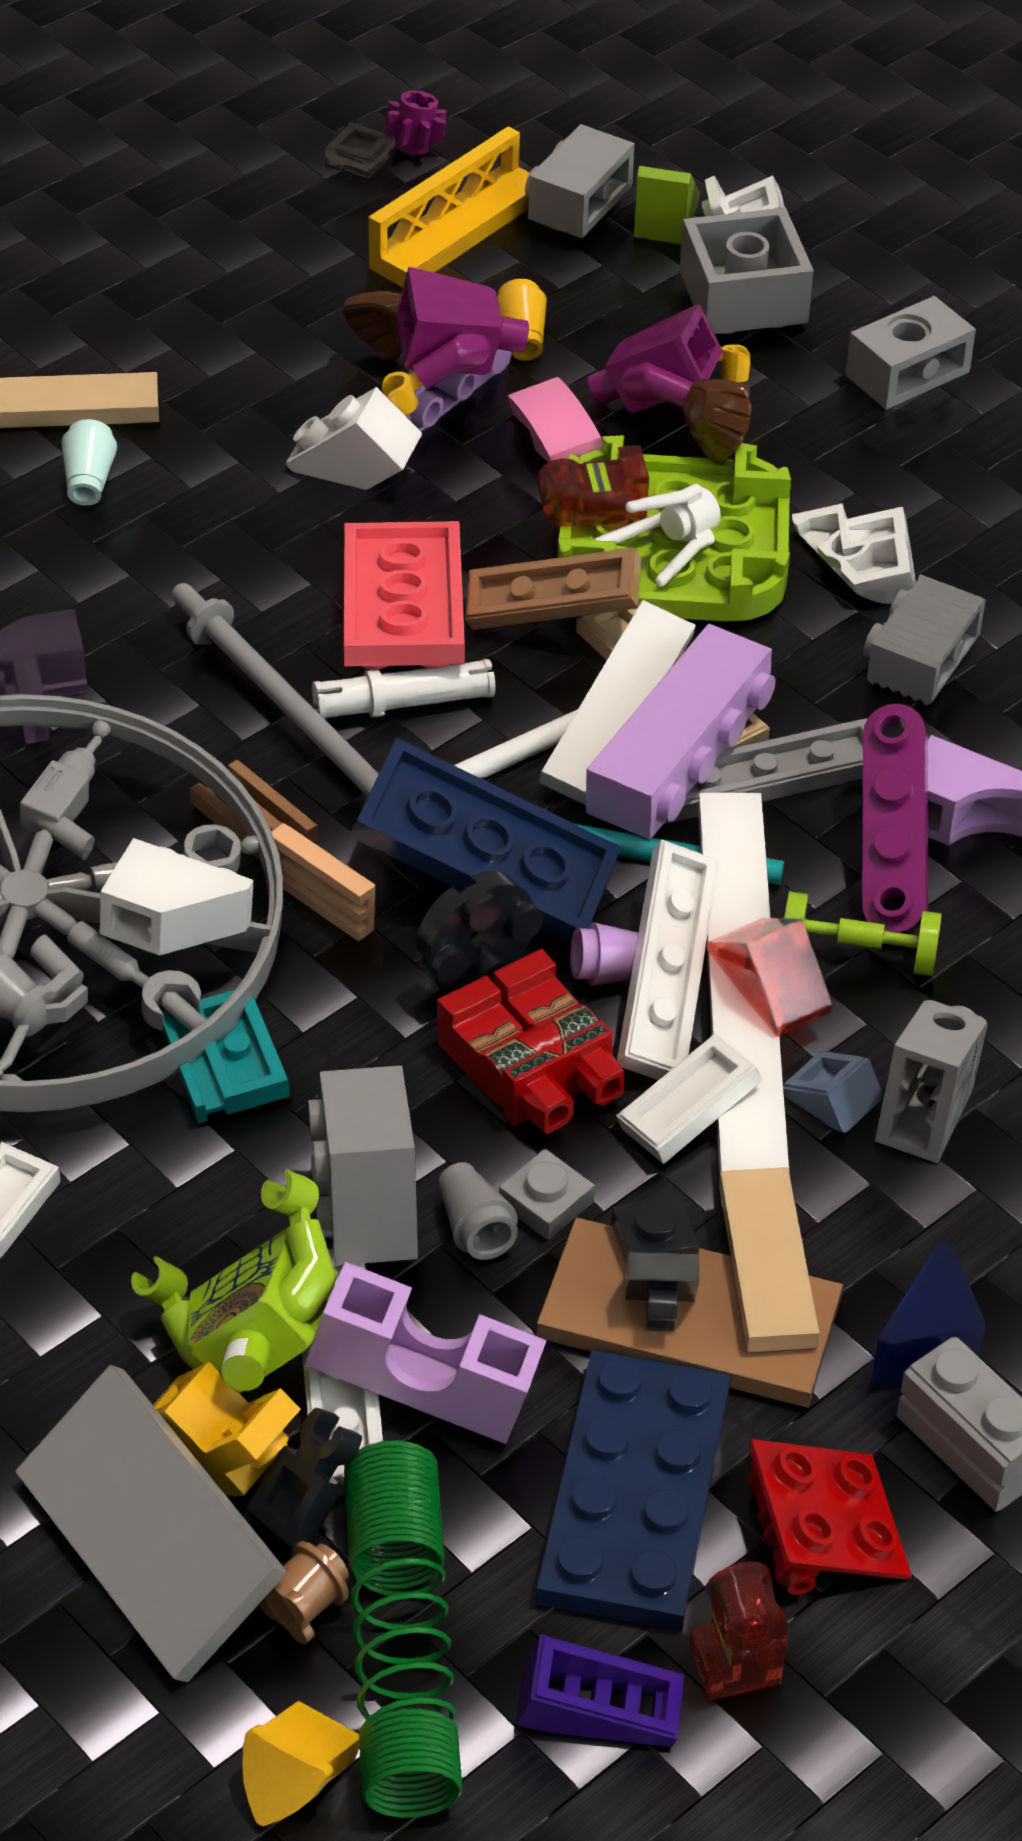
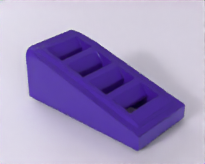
M540 1634L524 1665L515 1725L549 1733L673 1747L678 1735L684 1674ZM549 1681L561 1682L560 1691L548 1688ZM580 1685L592 1686L590 1700L579 1697ZM612 1689L623 1690L621 1708L610 1705ZM642 1692L654 1694L652 1717L639 1713Z

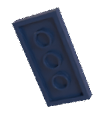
M397 737L349 835L461 891L477 884L470 877L472 875L485 871L504 873L510 876L530 895L533 904L542 912L543 924L540 929L570 944L576 928H589L621 849L620 846Z
M591 1350L536 1588V1605L682 1632L729 1395L731 1374Z

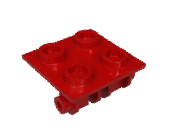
M756 1439L750 1440L748 1444L753 1462L750 1466L752 1472L748 1475L747 1483L750 1491L756 1497L760 1511L758 1520L760 1526L765 1529L763 1534L765 1543L768 1547L776 1549L772 1553L776 1564V1580L780 1585L786 1586L790 1594L801 1595L814 1589L816 1586L815 1577L821 1570L909 1580L912 1577L872 1454Z

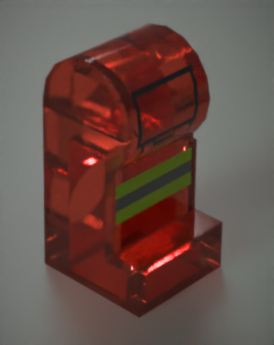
M640 445L618 447L617 460L591 461L579 464L572 459L561 458L545 464L538 472L536 482L544 515L549 522L557 526L635 523L647 518V511L629 513L625 509L627 502L648 497L649 474Z
M743 1562L726 1567L710 1578L705 1587L712 1607L711 1623L693 1627L690 1630L689 1645L709 1701L781 1684L788 1639L787 1618L784 1611L775 1601L768 1567L759 1562Z

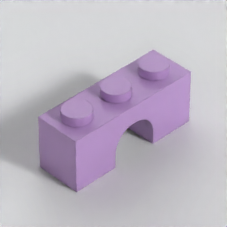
M345 1262L321 1317L305 1366L506 1444L527 1396L546 1340L479 1314L471 1333L465 1337L442 1339L432 1336L418 1328L407 1313L406 1304L412 1287Z

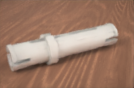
M490 659L447 665L442 668H423L381 674L379 669L365 670V675L362 677L324 682L314 681L312 683L313 706L318 707L315 710L324 719L367 712L370 717L374 718L384 716V712L390 709L471 698L494 697L495 676L494 672H488V670H492Z

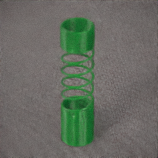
M388 1440L364 1446L358 1450L348 1463L344 1464L349 1570L357 1581L351 1590V1604L357 1614H359L353 1624V1638L361 1649L355 1658V1673L364 1684L357 1694V1708L366 1719L359 1729L362 1799L371 1809L387 1816L413 1818L435 1814L450 1807L462 1794L463 1784L458 1727L453 1722L456 1719L457 1710L451 1703L432 1697L445 1691L453 1684L454 1674L447 1667L430 1662L440 1658L451 1647V1639L446 1633L430 1627L440 1622L448 1614L449 1608L442 1598L428 1593L440 1586L446 1577V1571L443 1569L445 1555L442 1535L438 1461L431 1451L416 1443ZM439 1573L438 1580L434 1584L429 1585L427 1587L407 1591L388 1590L406 1589L418 1586L432 1579ZM362 1585L371 1591L388 1596L377 1600L365 1610L362 1609L358 1602L359 1589ZM409 1598L429 1599L441 1606V1613L436 1618L414 1624L388 1623L368 1615L379 1606ZM364 1619L374 1625L391 1629V1631L377 1636L366 1645L360 1636V1627ZM409 1633H429L439 1636L444 1641L443 1648L439 1652L416 1658L390 1657L370 1649L383 1640ZM366 1653L376 1659L396 1664L381 1670L370 1679H367L362 1671L363 1658ZM412 1668H431L441 1671L447 1676L446 1682L442 1686L429 1691L415 1693L394 1692L373 1684L383 1676ZM369 1688L379 1694L400 1699L381 1707L371 1715L364 1706L365 1693ZM419 1703L436 1704L445 1707L449 1711V1717L437 1711L423 1708L393 1709Z

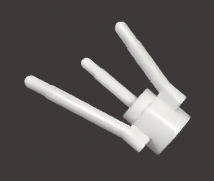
M698 483L680 491L627 502L625 509L629 513L665 508L658 514L593 540L616 541L617 544L661 526L665 534L672 540L689 541L656 577L655 583L657 586L662 587L666 585L699 550L715 542V537L711 530L720 523V507L713 494Z

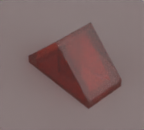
M761 918L707 942V951L776 1037L832 1012V1002L802 919Z

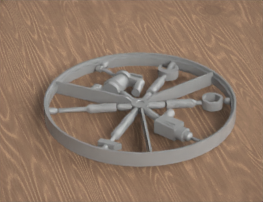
M1 695L0 727L21 725L59 727L91 732L95 737H93L86 748L80 747L74 751H66L57 762L52 760L21 800L20 825L36 833L23 870H21L15 846L0 809V851L7 867L6 869L0 865V928L3 926L0 935V1017L11 1021L13 1028L16 1029L0 1059V1111H50L97 1104L134 1093L158 1083L180 1071V1065L187 1061L191 1065L205 1054L204 1048L214 1040L218 1044L232 1031L245 1015L244 1007L253 996L255 1000L257 999L273 965L281 931L283 876L279 852L266 819L242 783L216 758L176 731L146 717L92 701L48 695ZM104 737H112L144 748L170 760L197 777L230 807L249 835L240 842L237 835L227 827L215 824L203 825L193 829L187 835L184 842V854L181 855L218 868H226L237 873L240 866L241 852L250 856L259 855L265 873L269 896L267 924L251 922L246 932L206 942V944L255 952L257 956L246 976L228 1000L207 1020L200 1014L201 990L199 984L190 975L181 971L167 970L148 977L139 970L136 959L85 922L80 921L77 923L75 919L100 923V893L95 892L102 890L118 862L90 867L89 875L79 872L46 879L42 876L53 840L59 842L82 860H86L93 849L95 838L73 821L89 801V782L95 773V757L93 753ZM217 846L230 855V857L206 861L196 854L195 851ZM92 886L95 892H90L86 890ZM40 917L63 935H68L67 941L97 962L119 980L133 981L143 988L141 1011L144 1020L151 1027L163 1031L164 1014L159 1008L162 1004L164 1009L190 1032L155 1053L131 1063L97 1073L63 1079L23 1081L15 1074H4L3 1072L12 1065L25 1036L28 1037L36 1034L46 1024L66 1022L88 1003V988L83 984L81 985L84 977L83 972L46 934L40 936L35 941L31 949V956L53 978L45 986L37 985L12 959L16 953L26 920Z

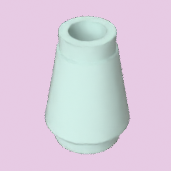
M84 419L73 423L69 427L68 432L62 437L61 445L68 498L79 505H93L101 499V493L118 446L113 437L112 430L106 424L97 420Z

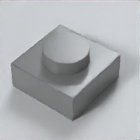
M544 1149L499 1186V1194L515 1208L517 1217L546 1240H550L594 1202L595 1185L547 1149Z

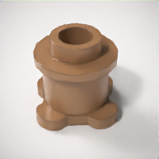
M301 1541L292 1547V1558L283 1565L287 1571L286 1575L258 1605L267 1616L286 1628L297 1642L305 1645L315 1637V1632L310 1626V1622L331 1603L340 1605L348 1599L349 1591L345 1581L349 1578V1572L343 1560L329 1546L318 1544L315 1547L311 1543Z

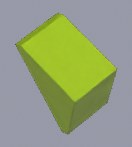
M639 166L634 237L681 244L683 219L694 217L700 194L691 173Z

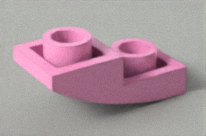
M559 377L507 395L513 416L530 430L535 451L549 464L566 463L570 453L580 457L582 454L602 448L601 436L589 415L573 392Z

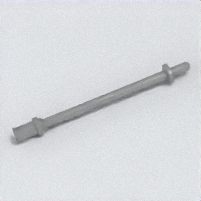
M187 583L177 584L172 590V599L190 618L186 625L188 637L197 645H211L215 643L368 797L379 773L231 626L234 620V609L224 599L212 598L205 601Z

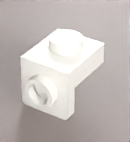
M715 176L705 179L708 199L702 201L705 216L785 208L781 190L774 176L725 196Z

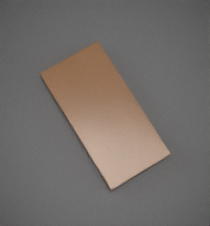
M576 1217L537 1322V1337L589 1352L596 1350L731 1374L730 1388L809 1408L841 1301L843 1284L809 1276L820 1333L817 1348L747 1352L731 1256L699 1248V1285L695 1302L677 1301L675 1331H646L647 1300H625L627 1263L613 1227Z

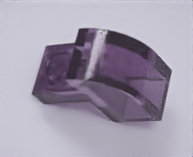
M74 609L27 616L10 623L0 631V696L20 694L66 696L88 692L84 648ZM22 725L25 744L49 740L47 726Z

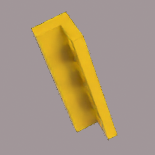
M509 126L370 215L368 217L369 269L403 287L408 267L435 273L526 212L529 208V196L525 193V185L529 172L519 167L520 132ZM501 154V165L490 172L498 155ZM470 174L462 190L455 195L463 178ZM435 197L427 213L420 218L428 201ZM400 219L392 236L388 239L387 227Z

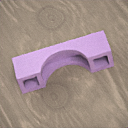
M931 735L928 739V837L946 845H950L963 837L982 832H1003L1022 837V771Z

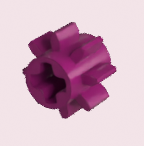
M416 90L406 91L401 95L400 103L388 102L384 134L394 136L393 145L404 153L413 155L425 154L429 152L431 142L436 144L443 143L447 111L437 109L438 100L429 93Z

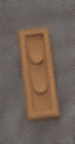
M635 547L472 569L469 571L465 620L472 630L638 609L641 557Z

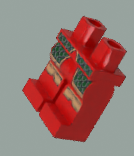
M543 949L493 972V982L486 975L437 999L438 1044L497 1105L503 1106V1115L513 1126L529 1119L543 1132L549 1134L565 1126L573 1116L574 1100L571 1097L584 1091L595 1104L604 1106L621 1097L624 1093L625 1072L613 1056V1031L602 1020L598 1021L586 1005L579 1004L556 978V964Z

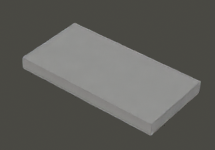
M109 1365L15 1471L173 1679L189 1682L287 1573L285 1568L124 1369Z

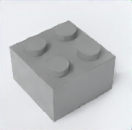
M786 207L683 219L679 271L693 306L700 304L714 334H730L735 331L761 328H782L787 325L809 322L814 271Z
M402 1065L321 1071V1099L308 1100L310 1138L313 1141L311 1173L312 1181L316 1183L319 1189V1196H321L316 1206V1218L320 1222L324 1238H332L335 1266L344 1265L345 1262L361 1264L418 1259L415 1145Z

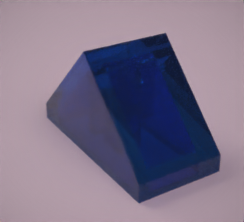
M939 1241L878 1337L872 1381L883 1386L902 1382L904 1372L910 1365L951 1337H958L980 1358L986 1323L952 1246Z

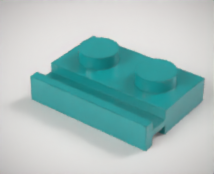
M235 990L201 999L200 1014L207 1020L228 1000ZM254 996L244 1007L245 1015L232 1031L218 1044L214 1040L204 1048L205 1054L191 1065L188 1061L180 1065L178 1073L198 1124L208 1121L207 1114L225 1110L226 1115L290 1097L288 1078ZM167 1010L162 1011L164 1014L162 1032L167 1045L174 1043L190 1032L170 1015Z

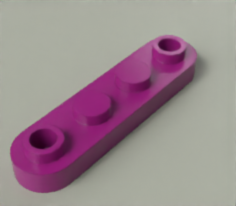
M889 704L875 710L868 717L863 729L862 907L866 922L885 924L884 931L917 936L920 930L922 911H928V739L923 719L917 711L906 705ZM892 726L904 728L903 733L898 737L889 738L884 736V732ZM899 897L905 900L904 905L898 910L889 911L883 908L884 903L890 898Z

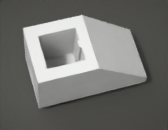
M376 387L357 399L353 395L347 396L335 406L328 416L321 420L317 416L307 420L293 437L297 444L285 465L295 473L367 490L404 469L422 433Z
M133 838L100 891V934L151 953L163 955L246 932L251 923L254 880L238 875L229 869L218 868L178 854L169 848L158 847Z

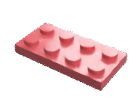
M459 521L345 523L344 666L382 669L387 666L421 665L426 668L435 669L447 665L465 664Z

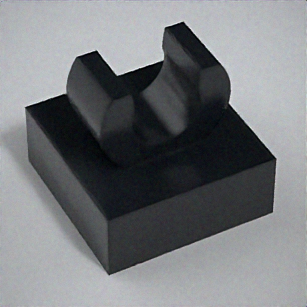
M628 1252L625 1273V1300H647L646 1331H675L677 1301L695 1302L699 1285V1254Z

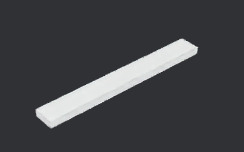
M699 793L698 815L701 854L719 860L706 941L711 1036L716 1033L755 1064L763 1080L716 1120L719 1175L720 1171L779 1167H788L789 1169L761 793Z

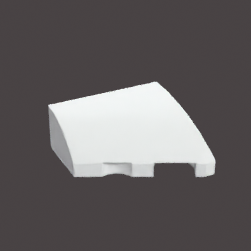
M843 503L792 514L795 531L856 594L874 602L892 604L901 589L909 591L913 587L916 578L903 507L849 519L846 517Z

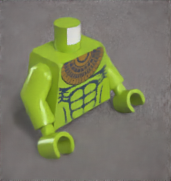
M287 1169L284 1171L287 1188L267 1180L263 1183L261 1189V1199L267 1208L287 1215L290 1226L193 1290L190 1300L183 1301L188 1286L187 1276L182 1270L157 1256L153 1258L155 1264L159 1267V1277L155 1284L137 1272H134L131 1277V1285L135 1293L164 1309L161 1321L184 1362L192 1369L210 1362L221 1373L225 1383L236 1389L239 1393L257 1388L263 1382L265 1376L309 1347L314 1340L338 1272L333 1267L320 1222L310 1217L318 1203L319 1189L316 1183L309 1178Z

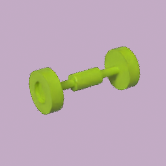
M789 891L780 954L799 957L803 932L836 936L837 943L880 950L882 943L917 948L913 974L933 976L942 913L922 911L919 936L884 931L885 924L845 918H840L839 924L806 919L808 894Z

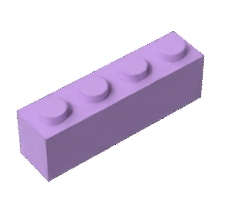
M708 624L586 769V813L648 840L652 839L666 820L673 821L684 805L686 794L690 792L697 782L704 783L708 779L718 755L727 745L734 746L737 743L748 718L756 708L762 710L770 701L776 682L775 677L770 675L772 649Z

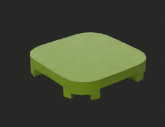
M624 435L603 436L602 448L582 454L580 457L570 453L566 463L573 465L570 467L571 471L575 473L576 479H574V482L576 483L575 485H564L557 558L635 547L641 557L638 607L642 600L682 619L725 622L752 620L770 613L782 602L787 587L790 557L789 502L791 477L788 467L777 469L774 465L756 457L757 446L744 443L735 452L734 460L727 459L723 464H716L709 458L623 453ZM604 462L612 491L593 492L586 464ZM566 464L564 484H573L568 464ZM695 483L710 491L720 507V523L711 530L715 537V542L699 550L662 587L656 585V577L689 541L672 540L665 534L661 526L617 544L616 541L593 540L658 514L665 508L629 513L625 509L627 502L680 491Z

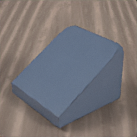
M820 1051L783 1085V1094L786 1098L829 1127L844 1133L855 1126L883 1098L882 1090L869 1058Z

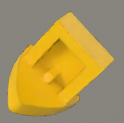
M300 1701L294 1703L263 1726L256 1725L245 1733L243 1744V1781L248 1803L256 1823L266 1826L280 1821L295 1813L316 1797L330 1780L354 1763L359 1750V1734Z

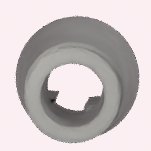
M462 1162L446 1168L438 1179V1188L441 1191L456 1246L461 1251L469 1253L472 1257L480 1260L493 1259L505 1253L514 1244L518 1234V1217L515 1208L476 1172L472 1165Z

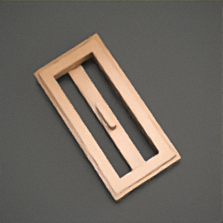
M283 823L271 831L279 852L283 890L358 942L374 931L375 884L290 826Z

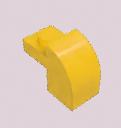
M210 1362L178 1376L153 1404L155 1409L226 1496L233 1497L245 1495L271 1465L283 1446L288 1445L286 1442L289 1437L284 1433L283 1429L300 1410L281 1388L248 1403L236 1389L225 1383L221 1373Z

